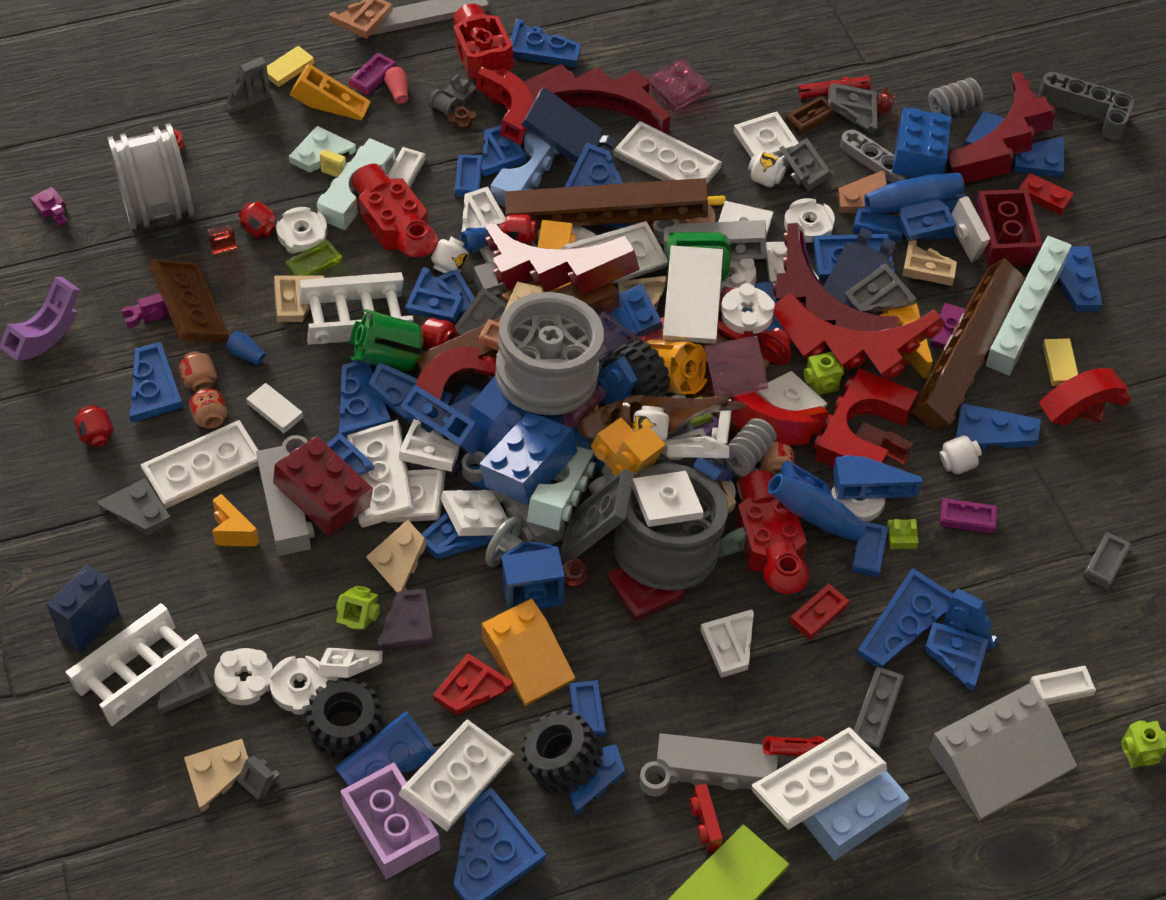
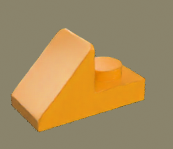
M222 494L213 500L215 509L213 515L220 524L213 530L215 544L218 546L254 547L258 545L257 529Z

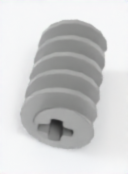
M965 78L956 83L932 89L928 96V103L932 113H942L949 116L950 112L955 114L958 112V109L965 111L966 107L973 108L975 105H982L983 93L975 79Z
M763 419L750 420L727 445L729 447V458H722L725 466L737 476L748 475L750 470L761 460V457L772 448L773 442L777 439L775 430Z

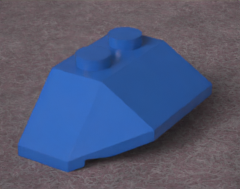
M495 376L470 404V419L488 432L477 448L479 452L484 453L486 456L528 412L513 405L504 397L498 388Z

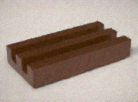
M821 95L787 114L785 122L787 124L791 123V127L793 129L797 128V133L802 135L836 116L837 112L828 107V100Z

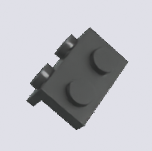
M808 138L788 151L783 145L779 147L783 154L780 158L783 159L784 166H786L787 170L789 168L793 169L794 172L791 176L798 186L803 184L808 192L833 176Z

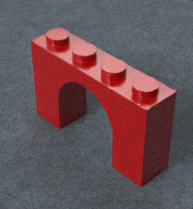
M859 368L855 377H849L844 391H847L845 395L838 397L834 410H836L835 414H829L824 425V429H826L824 434L819 433L814 442L813 448L817 449L815 460L834 468L836 457L846 455L864 456L885 464L888 450L857 437L850 430L847 422L858 415L873 414L905 426L911 414L910 410L917 398V391Z

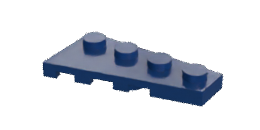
M912 568L859 647L856 655L874 667L883 668L932 626L933 622H936L947 613L954 594Z

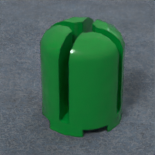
M721 232L669 233L667 243L668 267L671 246L723 249L721 282L726 281L731 271V244L726 234Z
M362 310L366 314L361 322L355 321L349 343L354 344V357L350 356L351 360L374 366L381 362L403 373L411 371L421 355L376 342L375 338L379 337L423 349L424 338L420 326L416 323L372 310Z

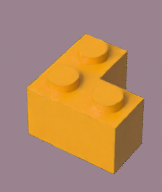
M619 418L597 434L591 448L595 456L612 470L615 477L624 469L634 472L633 475H635L644 468L653 466L666 444L648 424L634 432L622 418Z

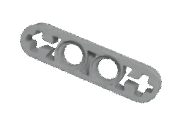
M847 130L842 134L841 149L874 172L885 171L886 180L893 183L915 178L892 173V170L886 169L884 167L885 164L893 165L894 154L856 130ZM865 152H874L877 156L869 157Z

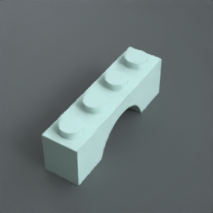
M370 138L364 146L359 147L356 156L345 165L343 172L332 181L330 188L317 201L318 212L325 217L327 223L346 230L358 215L357 199L353 194L355 190L352 186L353 176L360 168L372 163L380 165L385 173L388 174L396 160L395 149Z
M577 446L578 452L554 478L559 483L539 484L530 498L527 522L559 531L563 522L569 521L573 506L576 507L578 505L581 492H585L589 478L594 476L597 463L593 462V450Z

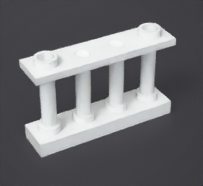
M402 272L299 280V304H310L314 324H309L308 345L350 341L355 321L361 322V320L350 321L346 301L361 300L363 310L374 311L372 299L387 298L392 317L413 322V316H401L397 297H401ZM336 302L340 321L325 323L320 303Z
M159 604L67 670L66 674L75 691L80 696L92 690L104 701L99 705L108 723L113 726L207 657V653L198 635L195 634L187 641H184L173 631L176 627L168 609L164 605ZM163 637L175 650L161 659L149 647ZM138 655L142 656L151 665L149 669L139 676L125 665ZM116 672L128 684L113 694L102 681Z

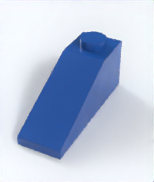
M414 385L400 406L403 410L471 455L475 453L488 433L476 422L417 385Z
M846 455L836 457L833 468L837 500L918 497L923 482L920 476L864 456Z

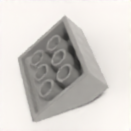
M1031 683L934 733L929 747L931 754L979 821L1077 768V764L1048 705Z

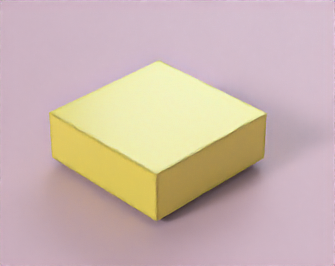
M323 149L319 155L321 172L338 178L346 165L345 156Z

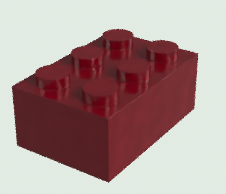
M1028 189L979 191L975 210L990 236V240L983 251L987 268L1004 258L1014 267L1033 266L1043 244Z
M315 436L276 462L274 466L273 484L328 536L370 508L373 487L318 436Z

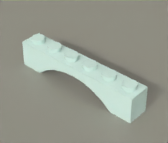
M1047 236L990 348L986 362L987 367L1010 376L1033 324L1066 264L1071 244Z

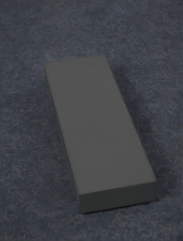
M878 666L875 669L853 730L874 752H878L904 675Z

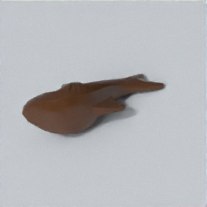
M638 394L630 395L588 414L580 421L577 430L585 440L593 443L599 432L619 418H622L632 429L635 412L642 410V406L663 408V413L669 416L668 437L682 425L690 423V420L708 413L742 409L745 407V403L729 401L728 396L690 399Z

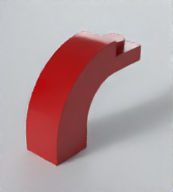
M482 67L478 72L476 89L501 101L506 106L508 112L502 119L500 135L522 145L528 129L521 125L534 102L530 90L519 77L509 71L502 77L496 72Z
M477 347L453 348L431 360L418 376L415 385L441 400L444 385L450 376L458 372L468 371L494 377L497 359L488 356L478 359L480 348Z
M1098 368L1086 371L1063 382L1039 401V404L1052 423L1067 426L1080 413L1093 405L1102 402H1112L1125 406L1132 398L1127 392V385L1118 378L1113 369Z
M756 392L734 397V401L744 402L745 407L731 410L730 420L742 429L752 419H763L776 432L777 439L774 442H784L788 445L809 444L811 436L821 434L828 411L822 406L804 410H787L770 404Z

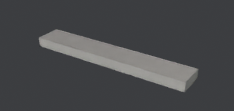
M429 0L395 7L371 35L452 19L457 10L467 4H478L484 11H489V4L487 0ZM353 33L355 39L362 37L360 35Z

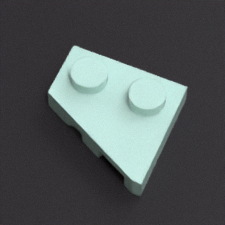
M317 126L289 155V161L305 171L312 172L321 167L319 155L323 149L339 155L346 152L351 155L356 152V144Z

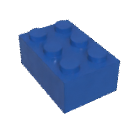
M903 107L897 130L892 173L910 177L943 174L948 153L951 116L921 111L917 108Z
M527 412L479 464L485 487L529 506L530 498L539 484H549L578 452L573 429L538 414Z

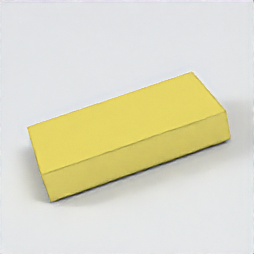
M297 46L267 66L268 78L280 87L304 71L308 64L313 65L314 57Z
M1044 339L1043 349L1051 385L1059 386L1068 379L1078 375L1070 339Z

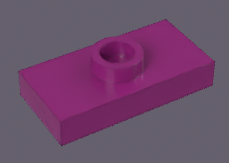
M377 53L349 79V86L368 96L384 81L386 71L392 67H397V62Z
M948 303L944 304L940 316L946 324L942 327V331L932 338L930 346L944 349L965 310L964 308Z
M942 498L939 526L995 533L997 506Z

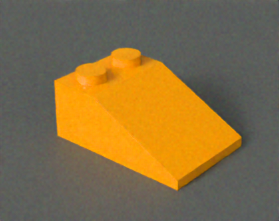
M532 598L482 623V641L504 675L513 681V689L524 706L575 681V676L547 620Z

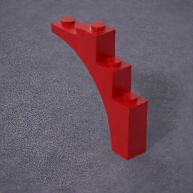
M791 292L775 303L773 312L807 360L808 357L826 353V350L830 348L841 365L849 371L851 368L856 369L865 362V358L869 356L878 371L886 379L890 377L895 378L904 371V367L909 364L903 355L916 351L923 340L939 334L942 331V327L946 324L934 309L918 320L897 328L880 331H855L835 326L818 318L807 310Z

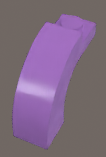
M55 277L45 303L34 317L23 323L7 324L0 342V348L15 360L31 359L47 351L64 336L72 325L78 311L73 309L80 289L63 277Z

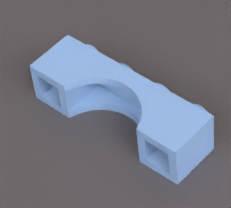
M530 130L524 136V153L530 158V161L518 168L501 169L491 184V193L497 204L505 207V191L532 190L534 187H538L543 173L550 169L555 155L560 154L559 151Z

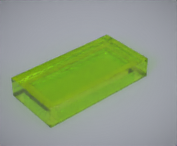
M327 239L287 260L285 267L292 276H314L342 261V256Z

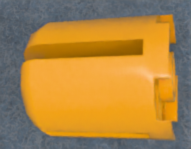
M661 339L647 341L652 349L655 348L658 351V355L665 361V367L668 368L669 373L667 375L670 378V384H668L669 391L667 393L696 394L703 388L707 381L704 378L706 371L705 362L709 363V359L705 349L700 344L690 341Z

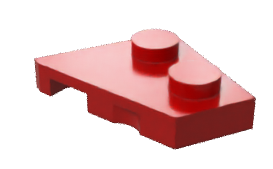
M467 653L433 694V701L453 714L459 715L510 691L513 688V681Z

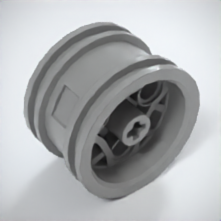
M170 123L165 124V130L160 131L158 126L152 127V133L127 138L125 133L120 134V140L114 141L113 136L107 137L118 185L132 231H137L136 225L143 224L144 228H149V222L174 216L176 221L182 220V214H187L189 218L194 217V208L184 165Z
M533 293L521 297L510 304L504 311L499 324V351L497 353L495 373L498 388L504 397L513 405L525 411L541 415L565 414L587 403L597 386L599 358L602 353L604 328L599 316L585 302L562 293Z

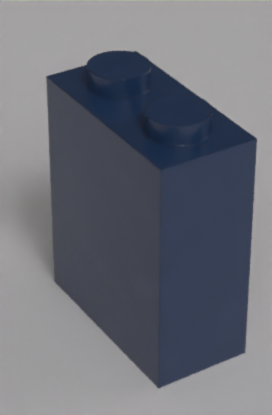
M88 564L47 604L59 639L80 654L120 614L109 578Z

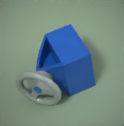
M517 517L507 519L495 532L485 555L486 564L490 567H495L502 563V587L507 610L531 598L539 609L564 606V572L558 547L539 542H524L519 538L521 532L520 519Z

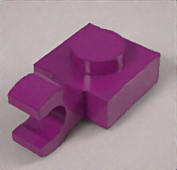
M53 187L30 197L32 205L44 219L52 216L58 226L68 222L64 216L65 202Z
M161 293L139 299V305L121 309L123 318H127L125 319L127 328L136 327L142 319L144 323L170 316Z

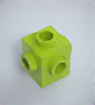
M828 352L808 357L807 367L804 369V378L810 388L818 395L839 390L841 376L844 375V368L837 361L834 353Z
M351 587L339 596L336 606L338 611L336 622L345 624L352 629H365L370 623L376 621L379 615L380 604H377L378 594L371 593V590L367 587Z
M1137 721L1129 726L1121 743L1131 768L1154 765L1162 759L1166 752V733L1161 731L1158 721L1148 723L1146 721Z

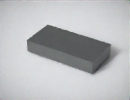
M1106 532L1083 577L1109 589L1132 544Z

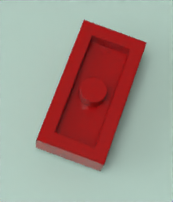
M1029 173L1019 189H1028L1032 202L1060 215L1065 211L1074 193Z
M828 583L790 617V623L811 640L849 606L850 601Z
M706 783L695 786L693 798H690L689 801L693 816L698 815L700 825L697 826L699 840L701 844L706 843L708 853H713L721 847L723 838Z

